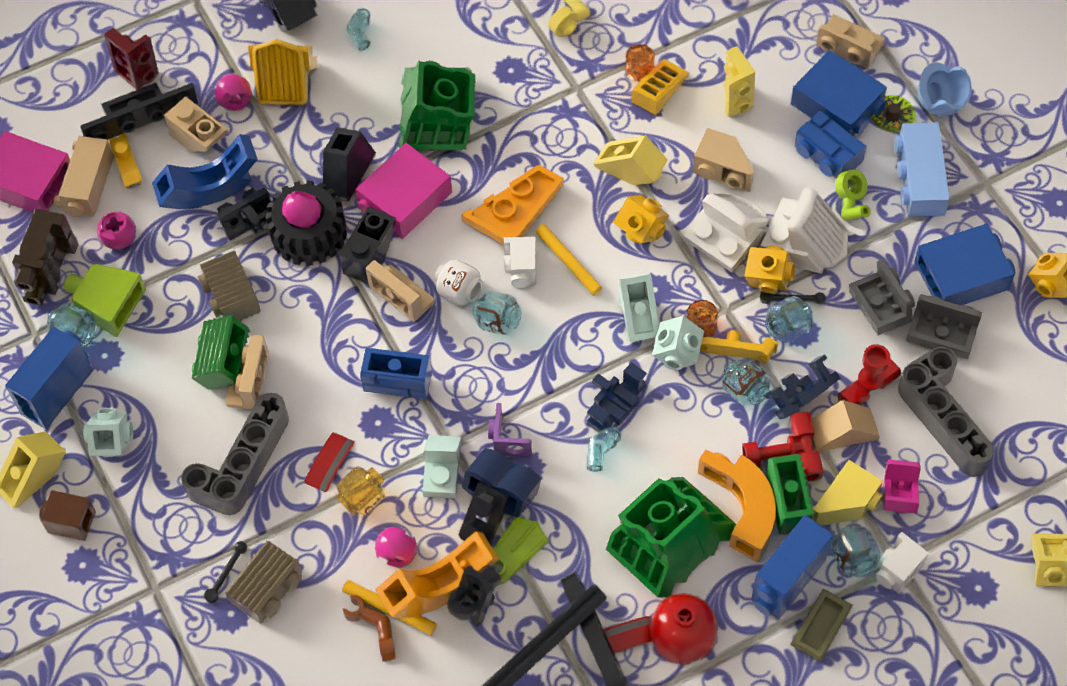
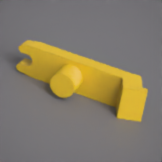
M123 133L117 138L108 139L125 187L130 188L132 184L136 183L140 185L142 178L126 134Z
M731 330L727 332L726 339L703 337L700 352L750 358L767 363L772 354H776L778 342L769 337H766L762 344L741 342V333Z

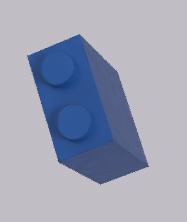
M828 50L793 86L790 104L810 118L817 112L822 111L853 136L855 134L860 135L867 127L869 119L873 115L878 116L885 108L887 101L884 99L887 87L839 55Z
M987 223L919 245L914 260L931 295L957 305H965L1010 289L1015 276L1013 262L1011 259L1006 258L1001 249V241L998 235L992 233Z
M53 326L5 385L20 414L44 429L50 426L93 372L88 361L89 356L81 346L82 341L69 330L63 332Z
M804 515L756 574L751 598L756 609L766 616L772 615L779 620L825 563L833 534Z

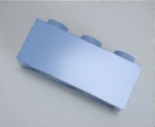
M939 122L902 123L900 135L895 136L894 139L895 154H900L901 160L898 161L897 166L898 179H903L904 187L901 188V204L906 205L908 217L945 216L950 199Z

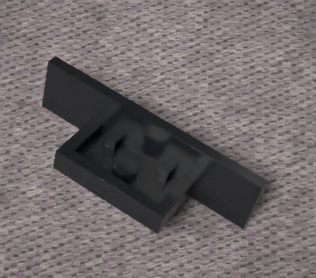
M156 82L101 103L105 116L80 125L82 135L84 137L108 140L123 133H130L139 127L165 118L164 115L184 97L199 105L193 83L162 94Z

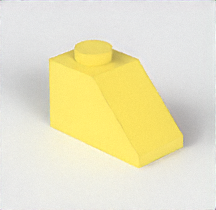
M646 135L607 142L593 165L597 169L635 186L651 184L657 181L668 159Z
M46 431L17 437L0 472V496L12 508L19 507L54 477L66 451Z
M848 460L814 507L813 521L822 526L861 520L868 510L874 512L883 498V495L880 494L883 480Z

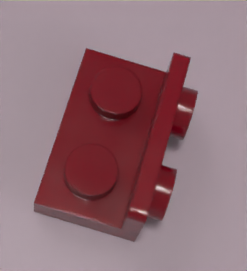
M111 28L104 34L114 72L136 90L140 89L145 84L152 82L156 75L159 74L152 41L148 35L145 34L133 42L128 35H122L115 28Z

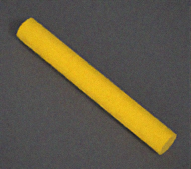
M545 224L539 225L535 231L587 290L593 296L597 295L602 290V286Z
M349 579L345 582L342 592L350 596H358L364 603L390 615L377 593ZM421 615L411 618H396L430 636L433 635L437 627V623Z

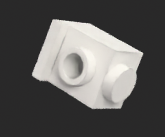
M504 237L505 274H511V285L519 288L536 285L535 237Z
M901 532L897 536L894 548L889 547L879 559L878 563L881 564V568L875 577L882 586L887 589L892 588L899 594L924 566L929 553Z

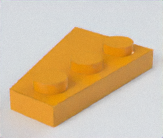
M538 164L510 182L509 187L496 196L492 194L484 199V204L473 211L469 209L461 214L462 221L503 245L504 237H523L563 187L564 178Z

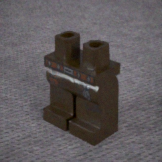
M35 208L20 245V255L15 254L12 260V264L17 271L14 284L17 288L24 290L22 298L26 303L42 306L46 294L56 295L59 288L57 283L61 277L60 267L66 253L75 254L79 244L65 214Z

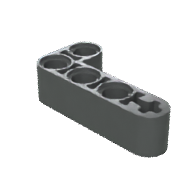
M937 347L909 363L904 368L898 386V393L961 471L966 475L977 477L986 472L993 456L994 448L990 440L945 388L951 382L958 362L955 352L947 347ZM935 365H942L946 369H939ZM909 380L918 381L921 385H913ZM929 404L938 405L941 409L935 410ZM949 429H957L962 434H954Z
M266 393L257 400L219 470L200 463L191 464L183 470L181 482L191 501L225 515H234L242 510L289 422L285 402L280 395ZM257 437H264V439L261 442L252 443L253 439ZM242 464H249V467L245 470H236ZM205 480L203 485L192 487L196 481ZM226 492H235L230 498H221Z

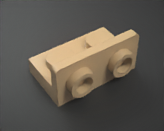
M835 14L832 15L826 25L821 24L816 40V45L824 51L831 50L850 63L866 69L870 67L885 43V37Z
M373 260L366 267L369 287L411 321H417L434 304V298L393 265H385L383 267Z
M251 334L249 346H244L242 352V371L237 376L236 384L229 385L225 400L227 407L252 410L260 398L269 357V351L263 335Z

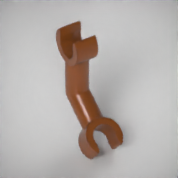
M350 596L351 602L359 606V609L351 612L343 608L345 618L349 621L361 619L376 626L382 662L396 659L389 618L364 606V602L360 597Z

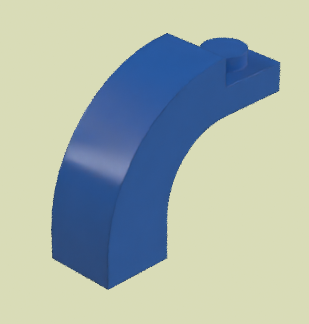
M239 134L219 158L208 164L198 167H181L167 164L152 182L159 207L170 209L200 208L223 201L242 190L252 181L249 170L258 160L250 136Z

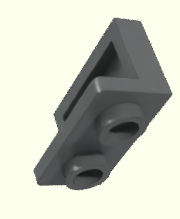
M883 259L877 261L876 273L849 284L850 294L878 336L913 321L912 308L915 307L913 296L908 289L904 290L902 288L896 270L893 267L889 269Z
M921 294L919 295L906 341L931 349L947 347L954 351L956 356L968 359L982 312L974 310L968 305H957L943 301L937 296Z

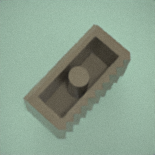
M235 250L200 264L203 274L198 276L204 293L211 292L214 298L209 300V303L216 318L232 315L241 321L243 318L247 319L249 316L261 312L257 297Z
M267 540L226 590L225 595L228 602L262 624L265 618H272L277 613L281 605L280 600L284 597L285 593L288 591L292 592L299 585L302 578L300 563L296 558H293Z

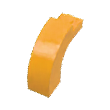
M705 449L699 459L698 474L733 493L739 500L743 510L742 517L731 533L729 547L759 563L770 543L776 517V503L771 485L763 472L745 456L741 455L734 465L725 455L712 453Z
M476 531L442 560L419 570L399 568L375 590L391 617H416L447 605L451 593L458 589L463 571L470 565L478 572L486 565L493 566L500 559L484 534Z

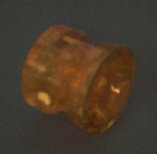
M636 44L629 47L626 51L625 72L629 79L640 82L654 69L655 54L651 47L644 44Z
M697 300L689 305L686 318L704 330L703 337L714 335L717 330L718 321L717 307L707 300Z

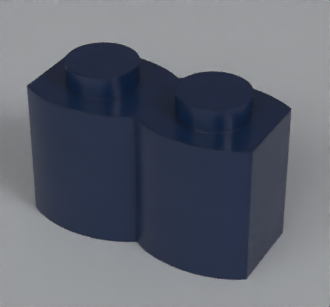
M484 448L465 471L462 488L473 496L477 484L483 481L491 488L511 495L504 513L519 518L538 494L542 478L530 467L513 463L503 453Z

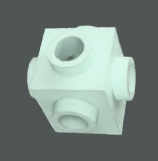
M684 316L660 322L652 355L663 362L665 367L672 370H680L684 367L695 365L700 355L704 330Z
M102 408L93 413L89 421L84 424L83 430L84 441L88 443L89 456L115 457L123 454L128 443L133 440L132 422H127L126 411L116 412L115 408Z

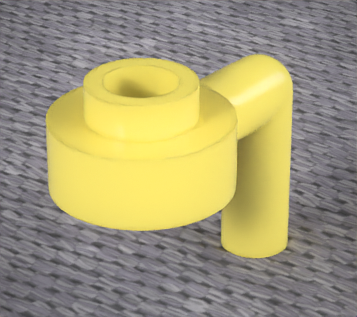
M564 0L570 7L560 8L550 18L548 27L558 37L572 34L577 28V22L590 16L589 8L580 0Z

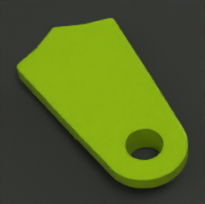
M515 517L494 546L493 550L500 559L494 565L498 564L503 567L502 571L497 572L502 578L499 585L506 583L548 543V538L542 531L538 521Z

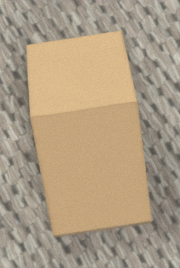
M845 400L840 401L811 419L814 429L812 441L815 451L821 452L875 441L880 438L871 408Z

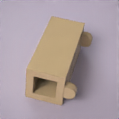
M78 136V139L72 144L74 151L60 193L54 197L53 204L64 208L65 213L73 216H95L114 155L108 140Z

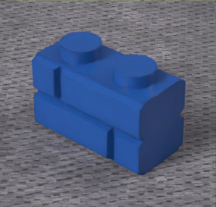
M822 111L817 112L809 122L807 121L798 129L794 145L797 152L803 158L812 159L819 165L823 174L828 177L833 176L836 179L840 173L856 169L863 162L867 148L866 145Z
M374 348L365 349L360 371L363 392L427 399L432 376L430 355Z

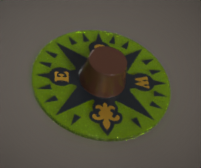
M887 95L884 99L887 103L883 111L878 116L873 115L871 117L875 125L887 132H900L902 123H914L916 114L913 105L905 98Z

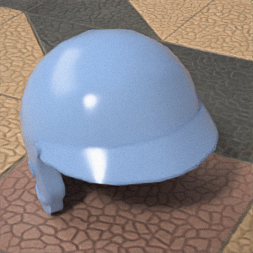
M938 62L931 63L924 68L918 85V99L921 105L929 113L936 116H949L957 113L966 106L972 92L970 76L963 67L956 66L950 69L948 66Z

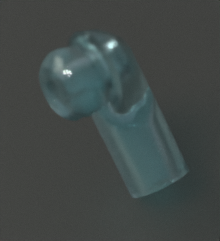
M365 8L357 9L346 29L359 51L366 50L371 44L365 34L370 23L371 13Z
M605 428L588 441L587 469L589 471L598 472L603 470L604 454L613 449L621 440V433L617 428Z

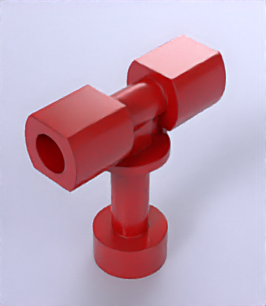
M873 344L865 349L862 358L864 368L860 370L858 380H855L838 393L837 398L839 402L845 400L862 405L869 400V393L872 390L884 389L901 376L900 368L890 358V353L886 347Z
M810 412L790 415L789 425L792 436L787 437V443L758 447L756 441L742 443L743 456L752 461L757 467L761 466V460L799 454L802 456L801 461L803 462V468H805V479L808 482L819 480L823 477L824 471L819 451H814L811 441L814 437V429Z

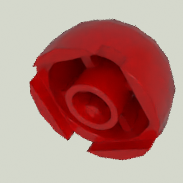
M681 593L671 595L660 602L652 614L649 632L655 650L660 656L669 662L686 665L700 658L702 660L709 655L716 643L718 625L715 613L706 601L696 595Z

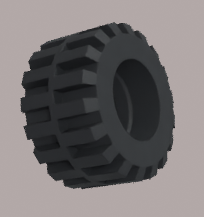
M298 181L294 182L293 187L289 188L288 185L283 187L281 194L277 192L272 197L273 202H269L267 206L266 222L274 249L278 254L281 253L283 259L289 261L292 258L293 264L300 265L301 262H306V266L313 265V261L323 263L326 261L325 257L330 256L332 258L337 254L336 248L341 249L344 245L343 239L347 236V225L342 202L339 197H336V192L333 189L327 190L326 185L322 183L316 186L314 181H307L306 184H301ZM294 191H302L315 196L321 205L320 222L306 229L295 228L293 224L287 222V218L282 213V206L288 194Z

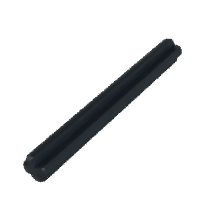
M595 584L591 585L482 686H513L606 600V595Z

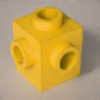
M635 195L626 198L613 223L626 232L625 236L628 239L641 244L658 240L666 229L665 222L669 214L661 209L662 205L656 200L649 197L645 198L642 195Z
M773 245L767 246L766 249L750 247L744 276L749 286L758 288L765 293H776L777 290L787 291L788 282L793 281L795 276V262H792L788 252L782 247Z
M1044 253L1038 258L1036 265L1029 272L1028 276L1042 297L1067 298V253Z

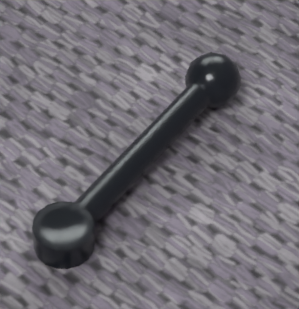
M761 292L760 301L763 304H769L772 300L815 301L816 304L820 305L826 301V296L822 292H818L815 295H785Z
M239 541L235 544V552L212 589L205 591L204 598L208 603H215L218 600L217 592L239 556L247 551V544L245 542Z

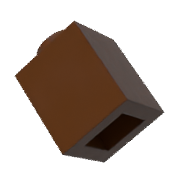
M51 490L48 500H45L40 507L39 518L47 533L85 541L96 510L89 498Z

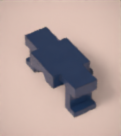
M826 355L819 356L808 363L818 380L812 381L808 375L798 379L792 373L781 379L783 385L788 384L789 387L783 391L779 386L763 395L765 399L773 398L779 409L774 411L779 420L789 417L841 379L836 371L829 372L823 361L828 359ZM797 386L802 388L801 392L796 393Z
M631 362L623 371V382L621 384L615 376L608 381L600 374H597L592 379V383L599 387L601 391L596 395L594 404L587 411V414L590 416L587 420V425L601 435L614 422L620 425L639 404L638 394L646 387V381L643 378L647 373Z

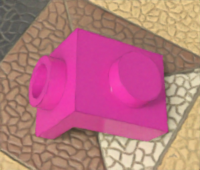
M900 460L887 461L883 481L884 510L897 513H918L920 463Z

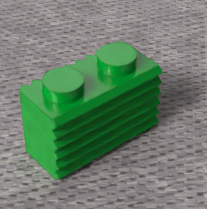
M232 315L204 321L201 334L198 337L196 359L192 365V379L208 390L236 384L237 376L242 371V352L244 346L248 343L249 327Z
M799 454L768 459L766 478L774 493L776 503L775 519L778 532L781 535L790 534L804 515L813 520L815 512L812 510V499L809 498L808 481L805 479L806 474H804L805 468H803V462L801 461L802 456Z

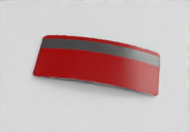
M333 432L317 455L304 483L327 492L340 465L355 442Z
M645 616L604 629L614 653L652 642L649 632L651 617Z

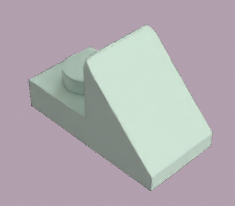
M651 274L619 279L620 307L624 312L628 341L633 342L655 338L659 329V321Z
M428 436L424 447L423 497L456 499L461 436Z

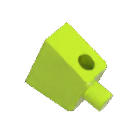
M99 264L92 265L84 278L72 273L69 274L64 283V290L73 294L71 300L77 313L118 337L146 291L139 273Z

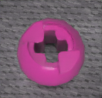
M239 74L222 76L214 89L217 103L224 109L231 111L243 109L249 103L252 96L250 83Z
M294 191L288 194L283 201L282 213L287 218V222L298 227L309 228L315 225L320 218L321 205L315 196L302 191Z
M110 212L99 221L97 236L105 247L112 250H121L130 246L134 241L136 225L129 215L123 212Z
M389 527L379 534L375 542L377 558L381 557L388 560L386 564L393 567L403 568L413 561L417 553L415 537L411 538L405 534L406 530Z

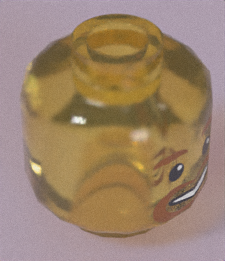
M356 466L337 484L339 494L336 498L353 516L357 512L361 515H366L385 497V490L381 486L385 480L373 467L365 470L363 467Z

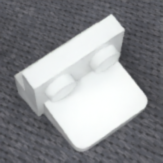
M805 187L799 201L782 198L762 241L761 248L766 249L770 245L782 247L788 252L792 262H795V268L822 274L824 268L830 269L847 257L848 232L843 222L840 221L818 192Z
M710 193L703 199V209L685 230L682 237L683 240L733 273L749 253L750 247L757 248L763 241L769 228L766 226L769 223V219L753 202L734 194Z

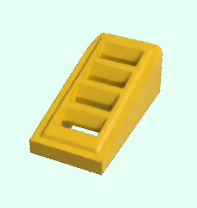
M663 59L634 87L631 102L657 115L689 76V72ZM667 70L672 74L676 75V77H673L665 73L664 71ZM661 76L662 78H664V79H666V80H668V81H670V82H669V83H666V82H664L663 80L659 79V77ZM654 83L663 87V89L654 86ZM651 90L652 92L656 93L657 95L655 96V95L649 93L648 91Z

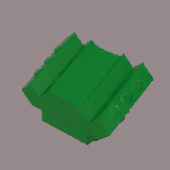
M418 61L415 67H405L401 83L404 87L400 99L402 111L399 131L401 132L398 143L399 148L407 143L417 151L466 150L470 135V123L474 118L476 74L472 73L469 67H444L435 61Z
M671 477L665 481L658 478L618 515L621 524L611 533L606 550L657 598L669 597L672 594L675 583L687 582L688 576L709 556L715 555L719 541H730L731 533L736 523L684 477Z

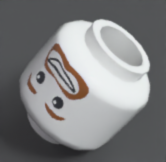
M456 259L449 261L446 265H441L434 277V280L437 282L436 290L438 294L457 305H465L475 301L483 287V281L478 269Z

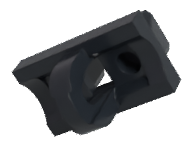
M265 187L260 190L251 188L244 192L241 201L234 205L226 202L217 208L218 219L226 237L230 241L249 230L255 235L264 230L261 223L266 221L267 206L271 202L270 194Z
M483 481L479 482L458 534L460 539L465 541L477 531L482 532L489 544L492 545L511 495L497 491ZM477 516L481 518L489 516V519L486 523L477 518Z
M470 565L463 571L458 589L449 596L447 609L459 620L471 619L475 627L479 626L484 621L488 607L494 602L495 596L493 592L500 584L501 576L490 565H486L478 572Z

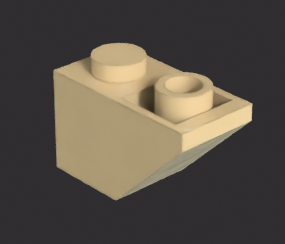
M184 97L164 115L170 135L191 152L208 151L228 133V129L187 97Z
M710 128L706 129L694 155L693 173L698 174L704 179H713L725 183L733 189H742L750 192L754 170L737 138Z

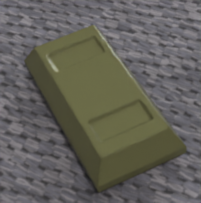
M822 589L790 645L821 662L852 609L853 604Z

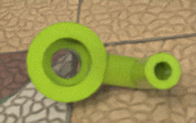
M855 169L840 173L836 179L835 188L838 196L843 200L842 219L844 221H852L869 217L871 213L869 206L855 207L856 200L863 198L868 189L865 175Z

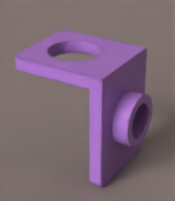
M496 403L495 420L489 419L488 439H493L494 450L510 457H532V443L530 439L501 438L502 403ZM508 446H520L523 449L515 450L508 448Z

